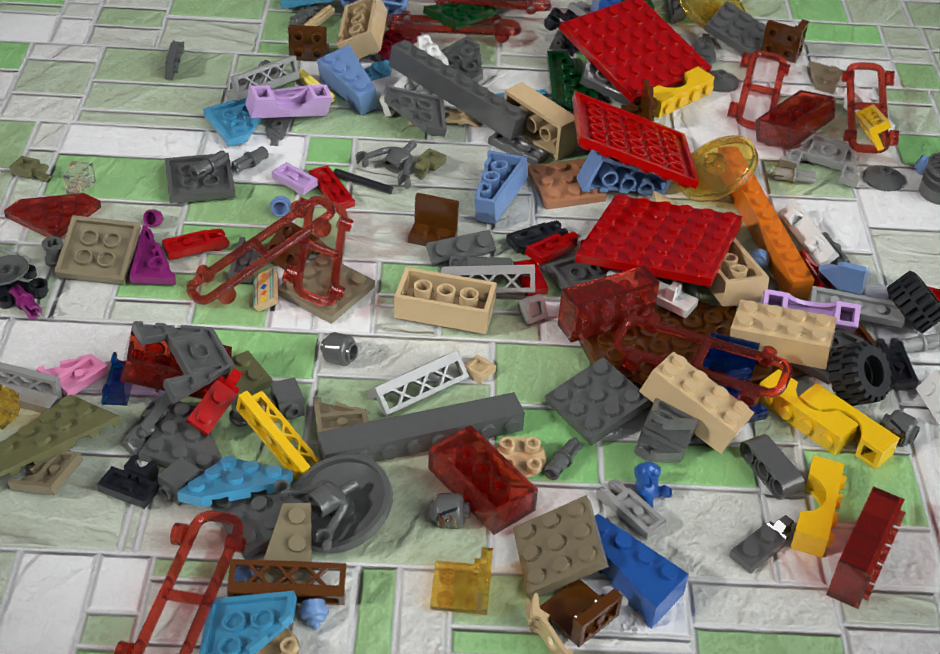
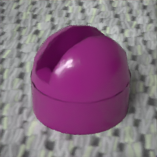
M149 209L144 213V223L148 227H157L163 222V214L156 209Z

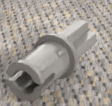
M776 166L773 179L792 181V184L795 182L814 184L816 173L797 170V167L789 169Z
M920 333L915 337L899 339V342L906 353L919 350L926 352L927 348L940 346V333L930 335Z

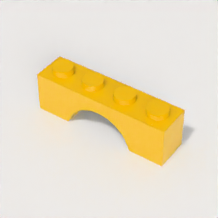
M696 67L685 72V80L681 87L668 88L659 85L653 87V97L657 99L656 110H653V115L661 118L712 93L715 77Z
M778 369L760 382L756 400L833 455L839 453L853 441L859 425L857 422L839 410L823 412L806 406L797 396L796 388L798 382Z
M814 384L799 396V399L806 406L814 410L823 412L839 410L857 422L859 425L854 436L856 443L855 456L875 470L893 456L899 441L898 436L820 384Z
M813 455L804 491L817 501L819 508L811 511H800L793 533L791 549L818 557H823L826 547L831 549L835 533L830 531L831 528H836L839 513L835 512V509L840 508L843 494L839 493V490L843 491L847 475H843V463Z

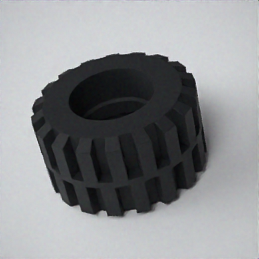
M908 271L887 287L891 300L917 331L924 333L940 322V302L915 272Z
M863 341L840 346L837 350L833 351L832 357L829 359L830 366H828V372L830 374L829 381L832 384L833 392H836V396L851 406L880 402V400L886 398L890 391L889 386H891L890 364L886 359L884 351L882 352L878 345H875L872 341Z

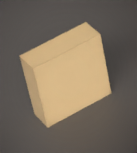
M478 354L464 364L469 377L479 384L496 372V365Z

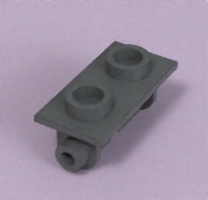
M557 30L549 50L568 52L570 46L565 42L567 37L560 30Z

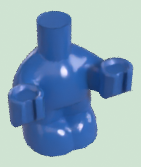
M644 462L634 468V475L637 479L635 486L639 496L653 508V499L661 496L663 498L672 497V488L666 485L658 486L661 467L652 462Z

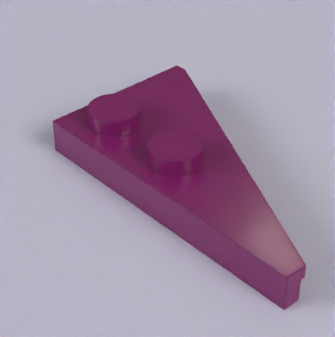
M143 225L130 273V282L176 285V276L171 272L169 263L164 258V253L159 244L155 242L151 229L147 225Z

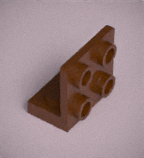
M802 19L798 25L793 27L768 20L761 53L796 63L802 54L809 21Z
M288 26L289 56H296V60L317 61V59L329 54L327 27Z
M644 79L640 105H621L620 109L654 121L653 110H656L657 99L653 97V86H650L648 79Z
M417 193L415 196L414 225L408 235V243L426 246L429 242L457 237L459 201Z
M286 219L265 247L261 256L294 275L299 271L311 253L315 254L318 252L325 255L329 248L319 237Z
M579 579L568 584L544 602L540 609L550 615L548 620L576 646L580 647L619 616L623 595L614 588L606 595L601 594L599 596Z

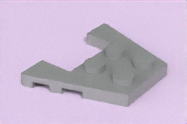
M814 133L802 141L798 148L791 149L787 156L783 155L780 157L778 165L790 169L798 167L801 160H806L814 165L819 164L831 170H840L842 172L838 183L854 188L857 187L859 178L856 175L857 166H855L854 145Z

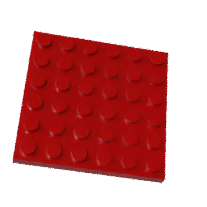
M626 0L562 22L558 28L631 104L641 101L644 79H648L650 86L653 87L659 85L673 88L683 84L685 72L699 67L709 73L712 69L706 60L663 20L645 0Z
M577 91L574 92L572 103L577 142L581 148L587 151H597L605 158L613 157L626 166L634 165L644 173L652 172L665 181L673 180L681 187L697 188L699 178L685 133Z
M625 194L615 195L576 252L575 262L711 287L742 225L743 216L736 215L733 212H716L709 208L698 209L690 205H674L667 201L656 202L650 201L648 198H632Z

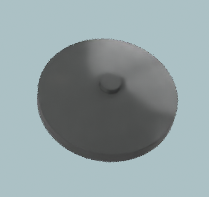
M356 454L332 456L313 465L295 482L292 488L310 486L322 480H328L339 487L355 479L359 485L358 489L346 495L349 506L333 533L332 547L328 551L322 550V543L325 540L315 541L316 533L320 529L327 528L336 511L329 513L323 518L318 516L311 521L312 551L332 554L354 549L372 538L384 525L391 511L393 491L385 471L375 461Z

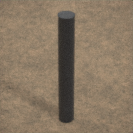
M337 168L333 172L337 178L390 195L393 192V186Z

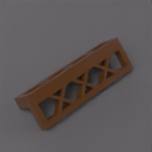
M230 559L227 595L228 597L294 591L297 597L296 604H302V601L309 599H324L325 605H345L346 563ZM236 567L249 568L255 574L247 582L235 581ZM269 569H278L284 576L276 583H268L262 575ZM298 570H307L313 577L305 584H297L291 576ZM327 571H340L339 585H326L320 577Z

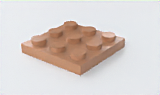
M586 158L528 166V176L546 210L606 201L607 195L605 192H599V189H590V192H583L576 177Z

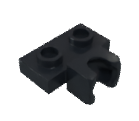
M134 454L124 465V470L111 466L97 483L98 492L145 509L159 492V484L154 482L158 477V466L155 461H150L146 466L140 467L137 463L139 456Z

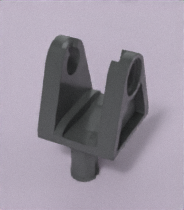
M656 398L638 437L634 453L650 462L682 461L690 440L696 437L694 431L699 420Z

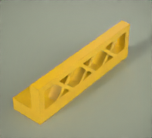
M874 104L856 112L866 137L878 151L884 149L878 133L892 128L889 120Z
M248 391L238 395L236 410L283 467L287 470H292L295 481L311 468L305 459L310 460L313 465L321 461L263 391L253 396ZM258 401H261L266 407V412L257 403ZM274 422H278L282 426V430ZM290 441H294L297 444V450Z

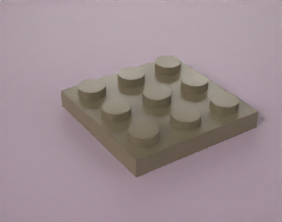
M72 215L54 271L56 277L125 285L141 230L140 223Z
M321 253L278 287V296L332 324L375 288V280Z
M587 495L513 527L526 591L531 599L535 593L538 594V597L608 567L592 504Z

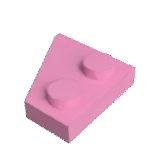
M92 354L80 356L76 359L59 361L60 366L45 370L43 365L36 368L38 372L58 376L64 396L70 394L74 396L109 373L108 365Z

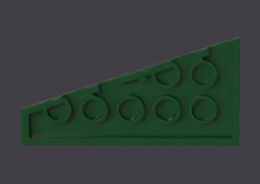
M461 0L423 6V14L429 16L432 20L441 22L444 26L458 30L520 5V0Z
M547 50L551 101L574 115L572 96L575 91L598 100V94L595 90L588 89L580 84L582 73L574 67L575 63L566 51Z

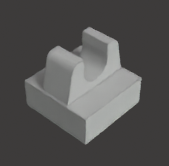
M537 294L519 301V312L523 316L524 323L531 324L548 317L544 295Z

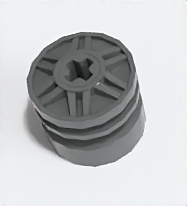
M940 152L934 153L928 158L925 174L922 176L919 185L921 196L937 205H940Z

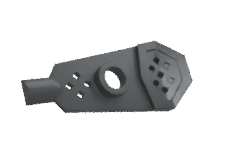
M703 33L702 37L698 38L694 50L709 65H712L716 62L714 42L710 39V34Z
M293 117L267 118V139L271 140L270 146H278L279 141L284 139Z

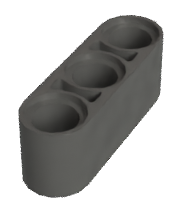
M762 434L740 443V453L743 459L776 499L786 498L805 489V482L801 473L767 434Z

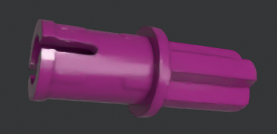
M20 285L10 288L9 291L15 300L17 308L23 310L30 319L38 318L40 315L36 310L42 313V309L34 301L33 295L27 293Z

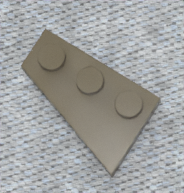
M311 503L282 504L264 560L312 562ZM269 569L262 576L268 583H276L284 575L278 569ZM298 570L291 577L297 584H305L312 578V575L307 570Z

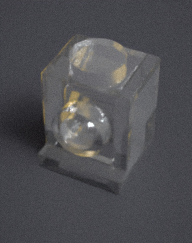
M78 161L70 163L63 175L66 194L83 196L87 188L91 186V183H95L93 163Z

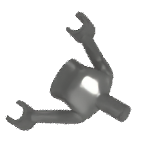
M411 140L403 148L383 147L369 153L360 151L356 153V163L359 164L362 161V166L367 167L369 165L368 159L388 154L382 159L383 166L393 173H399V171L403 170L398 175V185L404 183V187L409 189L411 187L409 170L414 162V157L410 152L417 144L414 140Z
M352 479L338 487L328 480H322L310 486L290 488V483L287 480H277L274 484V492L282 491L280 493V500L286 501L292 495H307V502L311 503V508L320 518L336 511L327 528L317 531L315 539L316 542L325 540L322 543V550L328 551L331 549L333 533L349 506L346 495L359 488L357 481Z

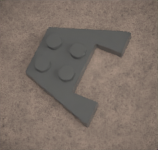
M134 321L131 329L140 345L165 341L181 368L183 376L165 379L163 383V388L172 404L184 399L220 378V376L231 372L234 363L213 327L180 325V328L167 327L165 323H155V326L143 325V321Z

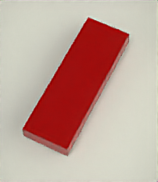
M328 165L309 170V174L318 179L317 188L335 212L355 206L354 198Z

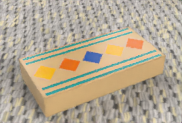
M274 267L254 276V308L258 312L278 304V272Z

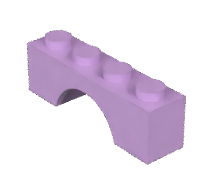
M326 84L307 85L300 93L290 97L275 95L270 85L250 86L245 105L251 118L327 116L332 96Z
M765 289L761 297L762 304L777 305L779 307L837 317L835 329H844L852 334L858 329L861 305L841 301L829 303L810 302L795 298L787 292Z

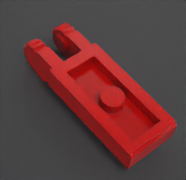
M217 228L163 239L162 245L168 259L172 260L213 249L216 251L224 250L229 246L230 242L225 237L224 230Z

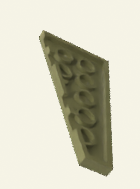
M71 394L62 398L59 403L49 410L42 412L39 417L29 424L22 426L12 436L0 442V477L8 474L14 476L21 473V467L31 462L37 465L75 446V441L83 437L89 436L92 439L100 435L99 430L112 425L115 428L121 425L122 422L119 415Z

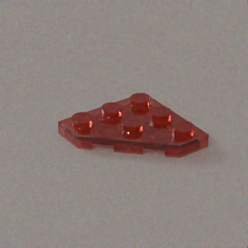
M85 193L18 200L6 208L4 213L6 218L47 238L51 236L62 237L68 231L72 215L89 217L101 208V201Z

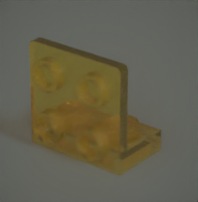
M482 547L481 558H475L474 564L436 561L430 609L487 615L493 548Z

